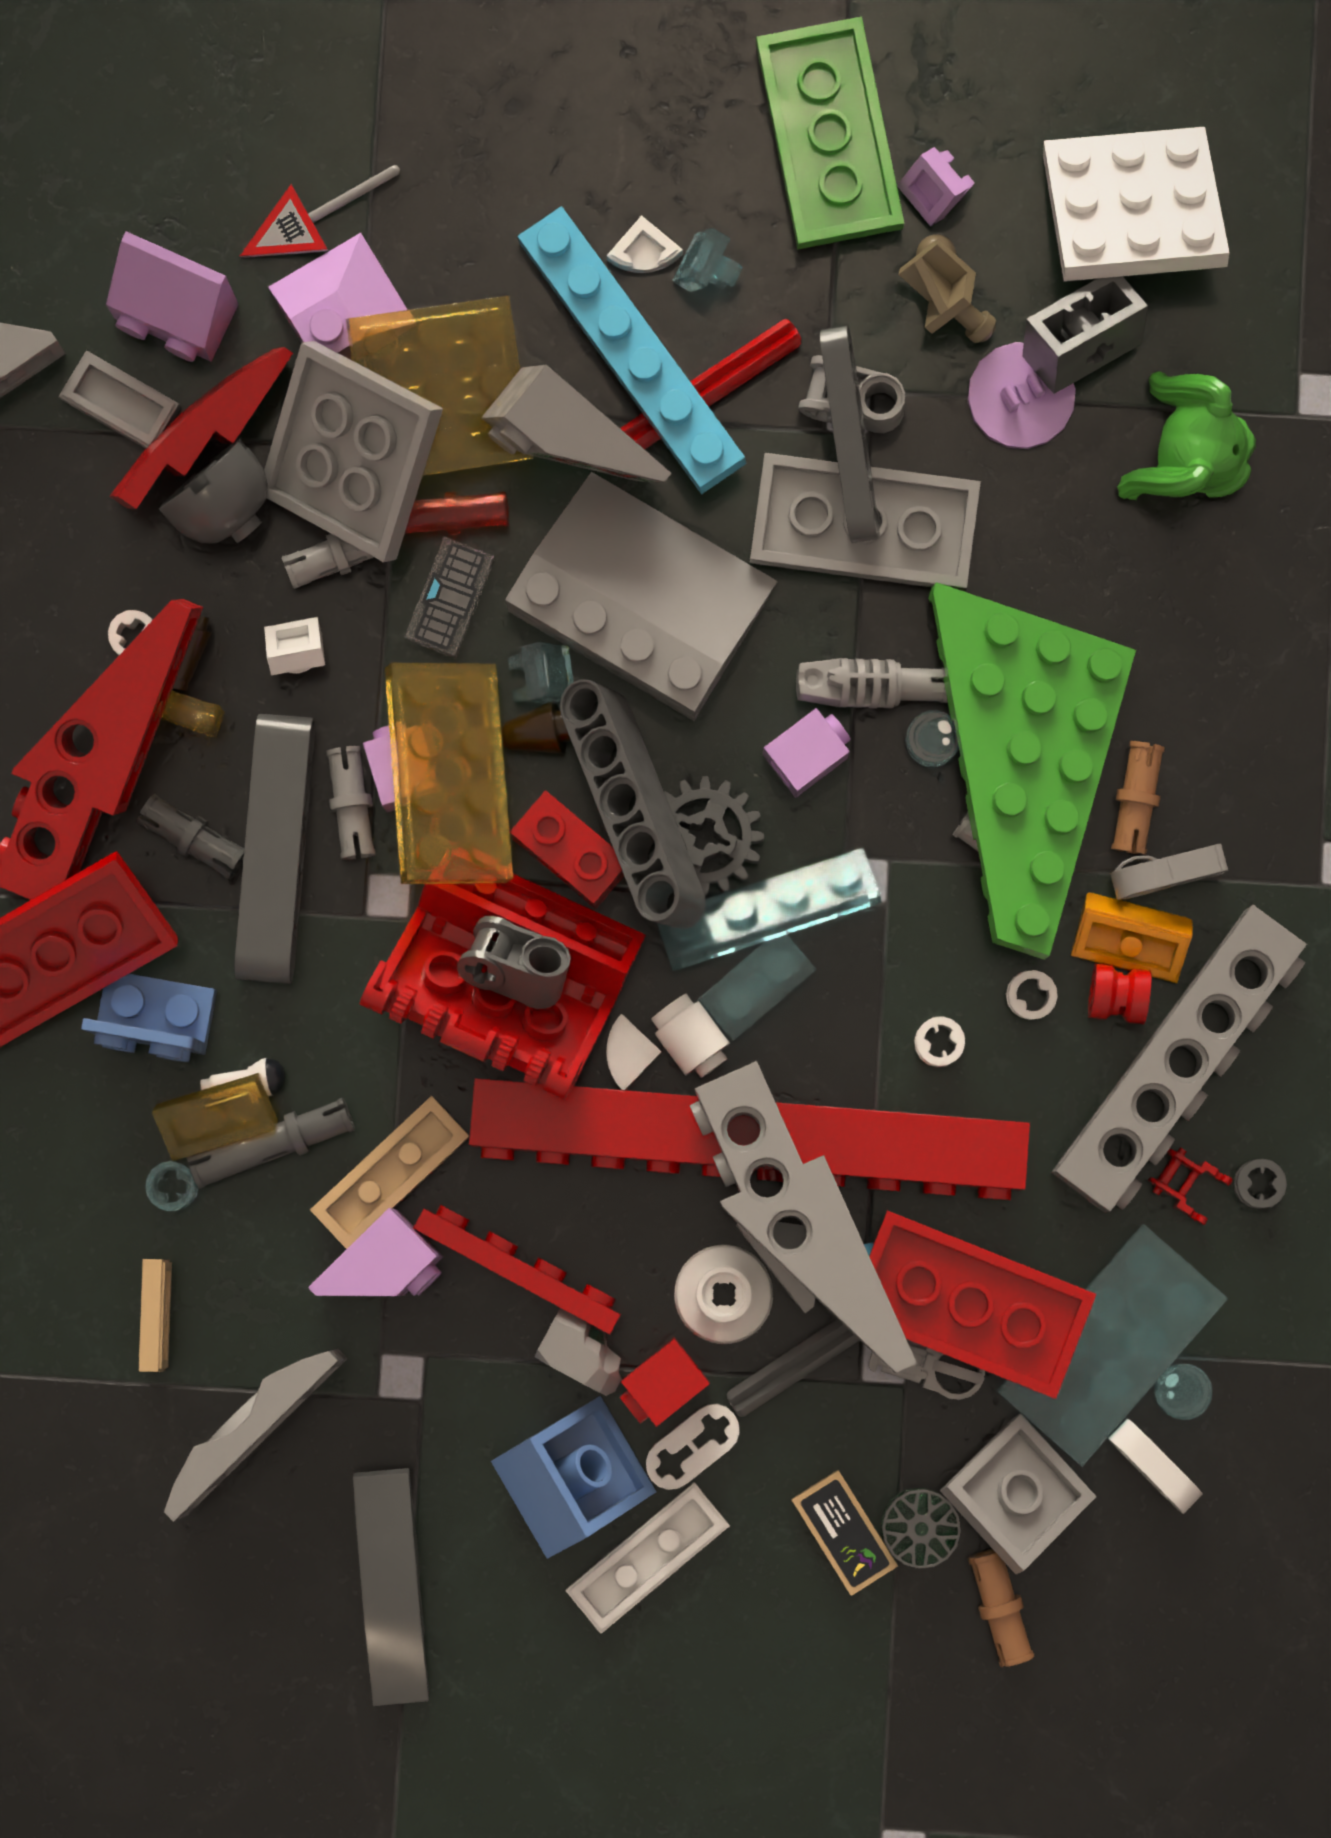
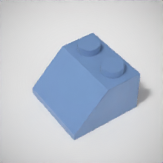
M601 1396L491 1461L547 1559L589 1537L656 1493L655 1488Z

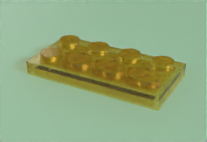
M390 663L385 667L401 884L507 883L513 879L496 664Z

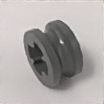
M1267 1159L1248 1161L1240 1166L1235 1173L1233 1185L1236 1196L1243 1204L1251 1208L1262 1209L1272 1207L1280 1202L1285 1195L1287 1181L1285 1173L1275 1162ZM1255 1168L1257 1174H1263L1265 1169L1273 1177L1268 1183L1272 1193L1266 1199H1264L1262 1193L1256 1194L1255 1199L1247 1191L1252 1185L1248 1174Z

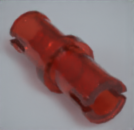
M457 491L445 492L443 498L415 500L404 535L414 532L448 530L449 535L461 534V529L493 525L509 526V508L506 491L458 496Z

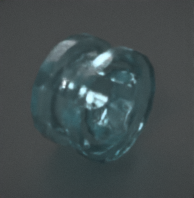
M172 1161L160 1163L154 1167L147 1176L145 1185L147 1196L153 1205L159 1209L173 1212L183 1210L191 1205L198 1192V1186L194 1181L190 1168L182 1163ZM175 1170L177 1179L186 1181L187 1187L185 1194L177 1193L178 1201L170 1203L166 1193L158 1192L159 1179L167 1180L168 1178L165 1176V1173Z

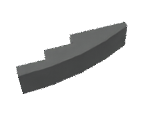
M409 1468L353 1473L361 1590L373 1706L429 1701L430 1689L424 1643L425 1626L419 1580L420 1563Z

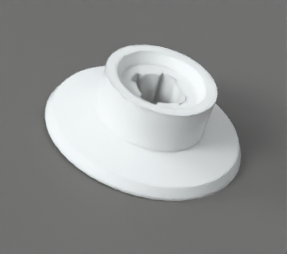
M714 1245L698 1251L683 1265L676 1279L674 1300L680 1319L694 1335L711 1343L732 1344L749 1338L763 1326L773 1304V1285L767 1269L754 1254L738 1246ZM731 1282L736 1287L734 1289V1299L736 1301L733 1305H719L717 1307L712 1302L714 1299L712 1287L715 1283L729 1284Z

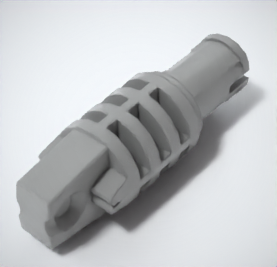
M839 658L800 663L796 672L797 700L835 707H883L889 709L898 706L900 701L948 702L943 680L945 676L944 667L941 669L901 668V664L895 662L894 659L863 660Z

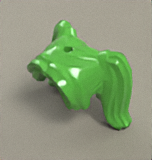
M1160 371L1151 373L1149 377L1150 393L1159 401L1176 407V410L1166 420L1158 448V466L1139 468L1122 476L1117 486L1119 497L1129 500H1136L1141 494L1184 497L1196 492L1206 493L1208 497H1223L1241 489L1250 477L1251 466L1248 461L1256 448V438L1248 428L1246 421L1237 417L1232 412V392L1229 386L1215 376L1184 374L1170 377Z

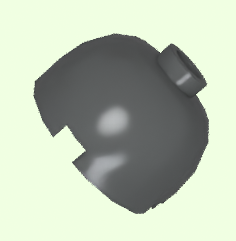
M240 439L209 461L210 464L199 473H194L160 505L159 510L165 518L185 537L199 543L216 544L232 536L238 543L262 523L256 513L267 498L268 483L265 471L256 456Z

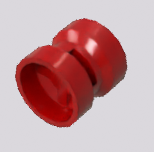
M1095 964L1089 991L1088 1018L1106 1020L1111 1015L1117 1016L1122 1014L1127 1023L1144 1025L1150 1003L1151 970L1134 968L1127 975H1123V972H1117L1112 965Z

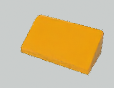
M1088 892L1081 911L1071 956L1105 965H1112L1127 971H1131L1134 968L1151 970L1152 977L1178 983L1192 939L1193 921L1187 917Z

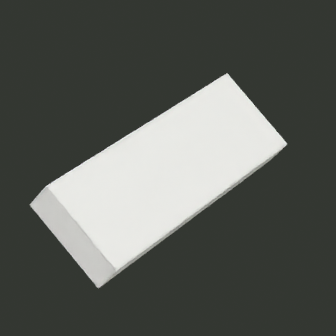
M693 1482L566 1588L565 1591L599 1633L602 1634L730 1525L697 1484Z

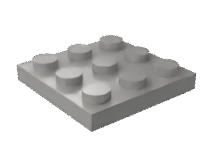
M316 341L302 342L264 469L268 483L267 499L382 562L396 560L443 408Z

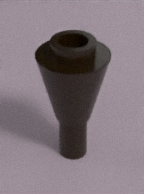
M555 700L505 722L504 726L470 732V741L474 753L508 747L509 750L564 754L566 742L571 741L561 716V711Z

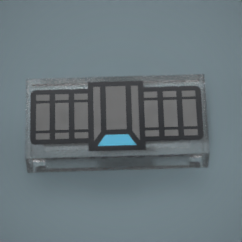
M444 536L405 633V640L456 659L494 565L495 556Z

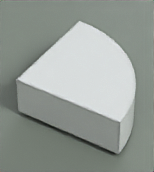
M641 215L608 253L607 261L617 268L628 272L650 273L673 264L683 255V249Z
M621 1014L609 1033L606 1055L608 1067L614 1081L621 1090H627L662 1052Z

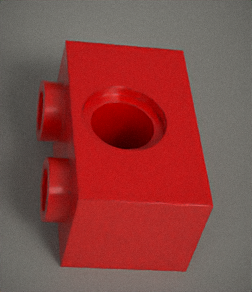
M546 790L510 831L512 840L595 910L624 877L613 847Z
M674 1337L622 1379L621 1383L627 1391L620 1395V1399L640 1424L647 1418H650L657 1427L710 1383Z

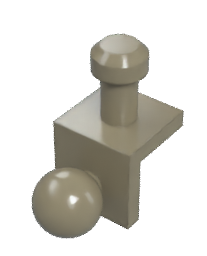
M939 234L925 237L917 247L916 256L899 269V276L929 302L925 328L933 334L952 318H955L966 328L965 335L973 343L988 340L996 329V318L988 311L980 312L971 304L976 272L956 255L955 246L949 238Z

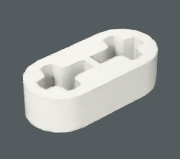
M707 1404L699 1408L656 1442L649 1450L646 1459V1470L651 1481L658 1487L667 1490L678 1489L708 1468L737 1442L739 1422L735 1414L726 1406ZM708 1414L715 1420L725 1416L730 1423L724 1429L728 1437L726 1441L719 1444L715 1439H710L697 1448L692 1440L705 1429L701 1421L702 1418ZM688 1445L693 1453L681 1463L683 1475L677 1479L671 1473L661 1477L656 1471L661 1464L658 1453L666 1449L670 1454H675Z
M1128 1418L1108 1438L1115 1448L1182 1514L1203 1495L1199 1488Z

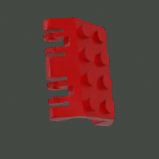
M447 843L425 881L417 909L387 962L382 960L379 962L363 992L359 1005L381 1015L389 1012V1019L400 1024L406 1019L414 1021L423 1026L421 1034L432 1039L438 1035L441 1037V1043L482 1062L490 1059L493 1061L491 1066L501 1071L511 1066L525 1073L523 1081L534 1086L540 1082L544 1084V1091L565 1100L571 1093L615 1006L646 934ZM484 916L501 917L521 928L555 938L566 946L571 957L561 998L555 1005L543 1009L531 1008L493 991L476 988L468 984L457 971V963L463 953L470 951L475 940L473 929L480 918ZM494 933L492 940L496 942L498 934ZM484 964L481 972L485 973L488 966Z

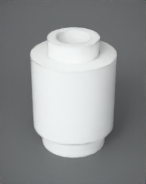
M687 994L680 996L651 1018L658 1029L655 1035L685 1076L696 1071L700 1078H703L727 1060L722 1050L730 1044L701 1003L699 1001L693 1003Z

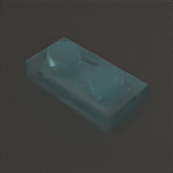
M780 928L698 998V1001L734 1042L815 973L817 969L784 930Z

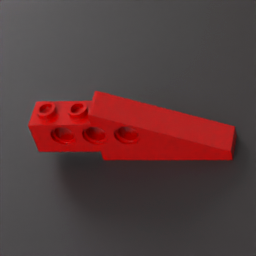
M185 599L171 600L13 768L11 774L30 781L31 785L30 787L24 786L15 800L12 816L17 818V822L11 838L5 837L0 843L1 888L32 900L79 873L102 812L114 816L127 810L203 610L202 606ZM78 725H84L93 734L94 744L88 754L77 750L73 743V732ZM58 776H63L70 780L74 787V799L69 805L60 802L54 794V782ZM39 827L46 828L54 836L55 849L51 855L42 853L36 847L34 838Z

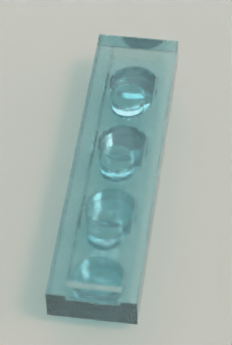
M863 848L706 899L705 912L700 921L693 927L678 929L657 923V927L672 970L676 971L882 903L865 852Z

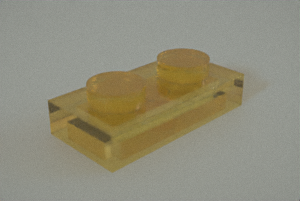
M259 1073L158 1103L152 1111L172 1161L274 1131L278 1123Z

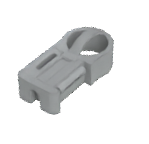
M1216 844L1161 859L1149 855L1134 856L1120 863L1110 875L1117 900H1125L1209 877L1219 876L1227 872L1228 867L1222 845ZM1134 860L1149 861L1121 869L1123 865Z
M909 1340L907 1342L916 1359V1365L894 1373L873 1352H871L868 1366L873 1372H876L877 1366L880 1365L882 1366L881 1372L916 1383H920L921 1379H924L923 1388L936 1391L949 1399L957 1400L971 1397L980 1389L985 1375V1371L979 1368L975 1372L939 1361L940 1357L944 1354ZM935 1371L972 1382L973 1385L967 1390L949 1391L937 1381Z

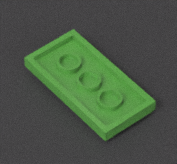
M862 16L757 36L756 48L797 249L903 229L904 218Z

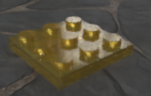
M510 296L345 319L352 361L443 408L422 476L533 459V456L522 454L518 450L512 455L501 448L489 437L488 433L492 427L482 419V416L520 370Z

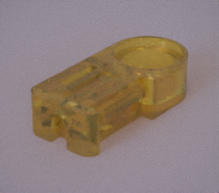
M171 691L161 720L217 738L225 711L217 704H211Z

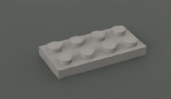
M764 453L750 563L932 587L938 582L964 592L966 591L981 481L871 467L880 538L851 543L845 516L838 462Z

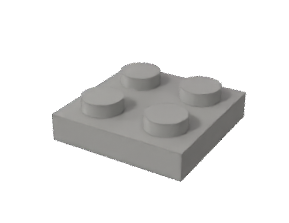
M1021 1413L1013 1417L940 1490L1015 1574L1023 1572L1097 1497Z

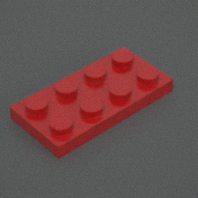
M118 851L0 918V1047L177 947L178 936Z
M887 1210L869 1257L906 1339L1056 1399L1097 1294Z

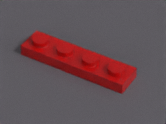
M440 1205L436 1214L423 1209L413 1229L608 1334L612 1333L621 1316L620 1313L611 1309L616 1301L615 1298L589 1284H586L582 1293L564 1284L563 1280L567 1272L539 1257L534 1266L514 1257L519 1246L491 1231L488 1232L485 1240L465 1230L470 1221L469 1219L443 1205Z

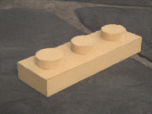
M431 1096L318 1201L310 1211L348 1249L388 1208L394 1209L470 1136L438 1101Z

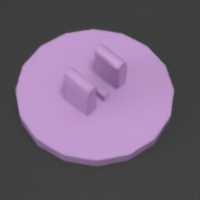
M1014 342L995 348L978 363L969 381L968 405L974 423L987 438L1007 448L1030 449L1048 443L1064 430L1074 411L1076 389L1073 383L1053 394L1022 357L1024 343Z

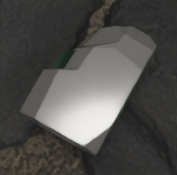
M560 1308L534 1357L605 1396L615 1392L622 1381L619 1373L621 1358L607 1345L606 1333Z

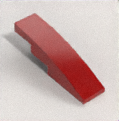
M285 347L272 349L220 381L186 408L143 451L109 497L127 509H137L163 469L174 476H186L211 437L222 444H233L293 353Z

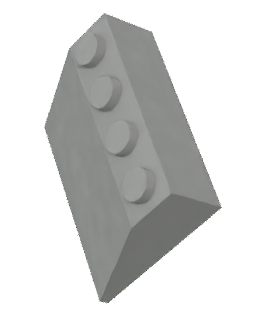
M591 472L531 556L506 597L505 602L508 612L695 721L778 581Z

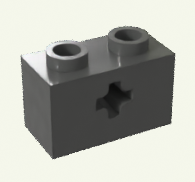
M1123 276L1098 278L1026 319L1022 357L1052 393L1055 394L1141 345L1148 305Z

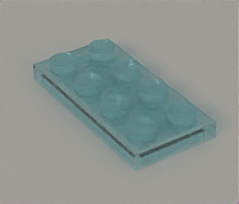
M1144 1224L1140 1225L1085 1289L1097 1295L1057 1398L1053 1399L1008 1380L996 1391L1082 1467L1228 1299Z

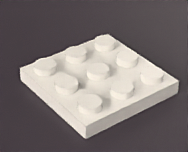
M1205 127L1044 141L1043 159L1064 281L1228 266L1229 248Z

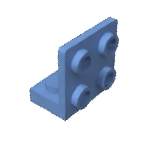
M127 974L103 988L97 1020L83 1018L81 1029L94 1034L93 1044L101 1045L103 1048L135 1053L137 1043L150 1045L149 1054L156 1055L159 1058L189 1063L191 1053L206 1054L217 990Z

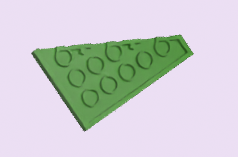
M936 582L931 588L928 599L929 603L932 602L939 637L936 642L939 658L943 661L945 669L943 680L951 721H954L961 755L958 758L961 776L966 782L967 795L965 798L973 840H976L983 874L980 879L983 895L987 899L989 906L988 922L992 943L1045 960L1050 956L1136 650Z

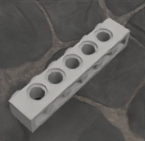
M1255 905L1244 910L1051 1173L1104 1213L1110 1212L1115 1205L1123 1210L1142 1186V1183L1135 1177L1149 1160L1154 1165H1157L1174 1143L1175 1138L1168 1134L1180 1116L1189 1121L1207 1098L1208 1094L1201 1090L1202 1086L1213 1072L1221 1077L1240 1053V1050L1233 1045L1245 1028L1254 1032L1267 1017L1273 1006L1266 999L1278 983L1287 988L1303 968L1305 961L1298 956L1307 944ZM1239 960H1250L1259 967L1261 980L1255 989H1247L1237 982L1235 967ZM1207 1004H1218L1226 1010L1229 1023L1223 1033L1211 1032L1204 1026L1202 1012ZM1177 1047L1186 1048L1195 1056L1196 1069L1189 1078L1176 1075L1170 1068L1169 1057L1171 1052ZM1144 1091L1156 1093L1163 1101L1164 1112L1157 1122H1148L1142 1119L1137 1112V1099ZM1112 1135L1125 1138L1131 1146V1158L1123 1167L1113 1166L1104 1156V1144Z

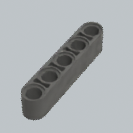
M580 679L574 681L565 689L561 696V716L635 905L640 914L649 921L678 929L693 927L700 921L705 912V894L629 703L623 694L591 680ZM598 701L597 710L595 714L592 716V708ZM617 748L616 757L610 764L611 755L614 749ZM636 795L635 805L632 811L629 812L630 801ZM655 843L654 854L648 861L649 849ZM674 891V902L668 910L667 901L670 894Z
M258 714L235 950L236 980L291 984L293 981L315 742V720L312 717Z

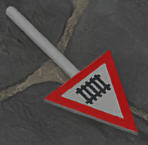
M393 165L310 213H307L291 184L239 257L249 258L328 251L313 223L399 175L400 168L397 165Z

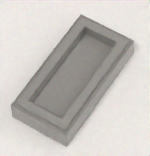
M87 350L59 395L60 399L145 449L175 420L182 408L176 401Z

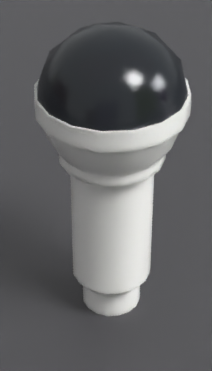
M264 1058L255 1062L252 1066H248L246 1070L211 1075L208 1079H201V1091L203 1096L212 1094L214 1097L246 1091L272 1096L278 1093L284 1086L285 1072L278 1061Z

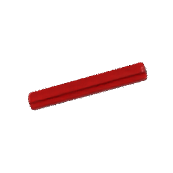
M783 319L690 382L709 407L797 349L801 345V336L792 322L788 319ZM643 413L620 428L644 450L661 439Z

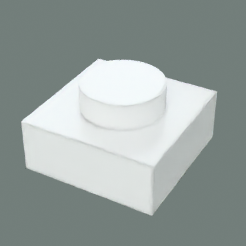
M318 617L264 627L266 654L271 676L287 672L302 673L310 668L325 665L322 632Z

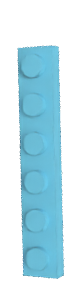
M562 206L519 234L517 237L521 247L699 492L703 494L746 464V459L741 450Z

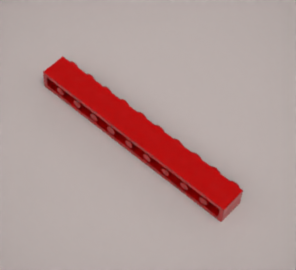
M477 1078L474 1080L469 1145L481 1148V1158L514 1161V1151L517 1150L537 1152V1163L569 1165L570 1155L592 1156L591 1167L624 1169L625 1159L647 1161L646 1171L679 1174L680 1164L702 1165L701 1176L721 1178L712 1156L722 1151L713 1132L702 1135L689 1106L699 1101L697 1096L574 1086L571 1093L564 1100L544 1091V1084L538 1083L534 1086L527 1082ZM775 1102L802 1163L805 1164L824 1155L838 1187H845L846 1177L868 1179L867 1189L900 1192L901 1181L923 1183V1194L956 1196V1186L978 1187V1198L1011 1200L1012 1190H1025L1030 1123ZM741 1115L731 1120L727 1133L734 1143L746 1146L757 1140L760 1135V1128L755 1119L750 1116ZM764 1166L757 1169V1180L783 1182L781 1174L773 1167Z

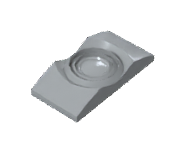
M339 1349L331 1350L299 1360L262 1379L259 1390L254 1396L237 1410L207 1442L193 1447L173 1484L164 1513L173 1522L189 1515L348 1358Z

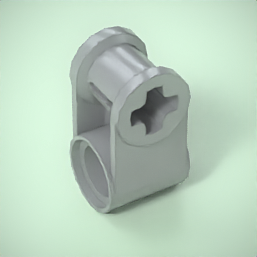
M820 355L813 356L810 367L814 372L807 397L799 402L798 411L812 419L832 423L828 396L825 398L827 386L823 358ZM856 366L865 430L873 433H887L894 430L900 425L904 417L905 391L902 384L896 377L888 373ZM885 393L891 396L896 404L889 412L877 414L870 411L866 406V401L874 394Z

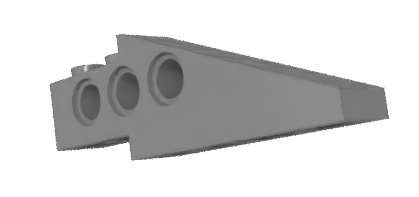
M755 1061L695 1088L699 1101L689 1105L703 1136L711 1132L714 1133L722 1152L712 1157L725 1187L736 1183L740 1192L720 1201L723 1210L890 1370L898 1373L916 1365V1359L824 1155L805 1164L802 1163L758 1062ZM741 1115L750 1116L755 1119L760 1128V1135L757 1140L746 1146L734 1143L727 1133L731 1120ZM759 1167H773L781 1174L783 1186L775 1196L761 1197L751 1188V1175ZM788 1217L799 1220L806 1231L803 1244L791 1250L779 1246L774 1240L773 1235L776 1223Z

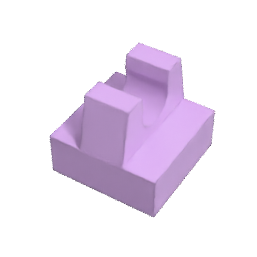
M935 147L921 154L897 184V187L930 226L944 219L975 183L969 175L961 179L949 165L954 160V157L948 150L939 153Z

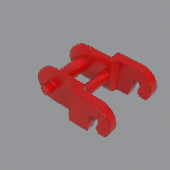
M1181 1147L1177 1152L1169 1149L1167 1154L1172 1158L1159 1178L1149 1177L1148 1182L1155 1186L1152 1192L1158 1196L1162 1191L1177 1200L1173 1206L1175 1209L1205 1226L1208 1219L1196 1213L1193 1208L1185 1204L1186 1194L1198 1175L1204 1172L1227 1186L1231 1185L1233 1179L1225 1174L1223 1175L1219 1172V1169L1206 1161H1202L1198 1166L1184 1157L1187 1151ZM1182 1164L1192 1171L1177 1192L1169 1187L1168 1184Z

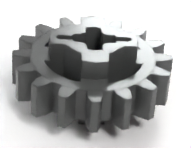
M702 776L700 789L692 790L686 780L680 781L681 795L677 798L666 791L664 792L705 897L708 895L709 885L717 883L723 894L728 893V878L731 876L745 882L748 879V874L742 866L744 862L758 864L760 860V855L751 850L750 846L751 844L764 842V833L751 830V825H754L761 819L760 812L751 811L745 813L743 810L749 800V795L744 792L735 799L730 797L731 782L727 780L720 785L718 791L712 790L708 776ZM708 802L705 810L691 816H686L682 813L678 814L681 809L692 803ZM727 809L738 821L742 841L737 839L736 836L729 834L723 820ZM705 824L714 827L713 837L719 840L720 843L717 845L708 843L704 850L695 847L696 837L690 834L689 831H692V829L701 831ZM655 850L648 855L649 860L652 858ZM719 857L728 861L732 860L720 870L701 873L704 864Z

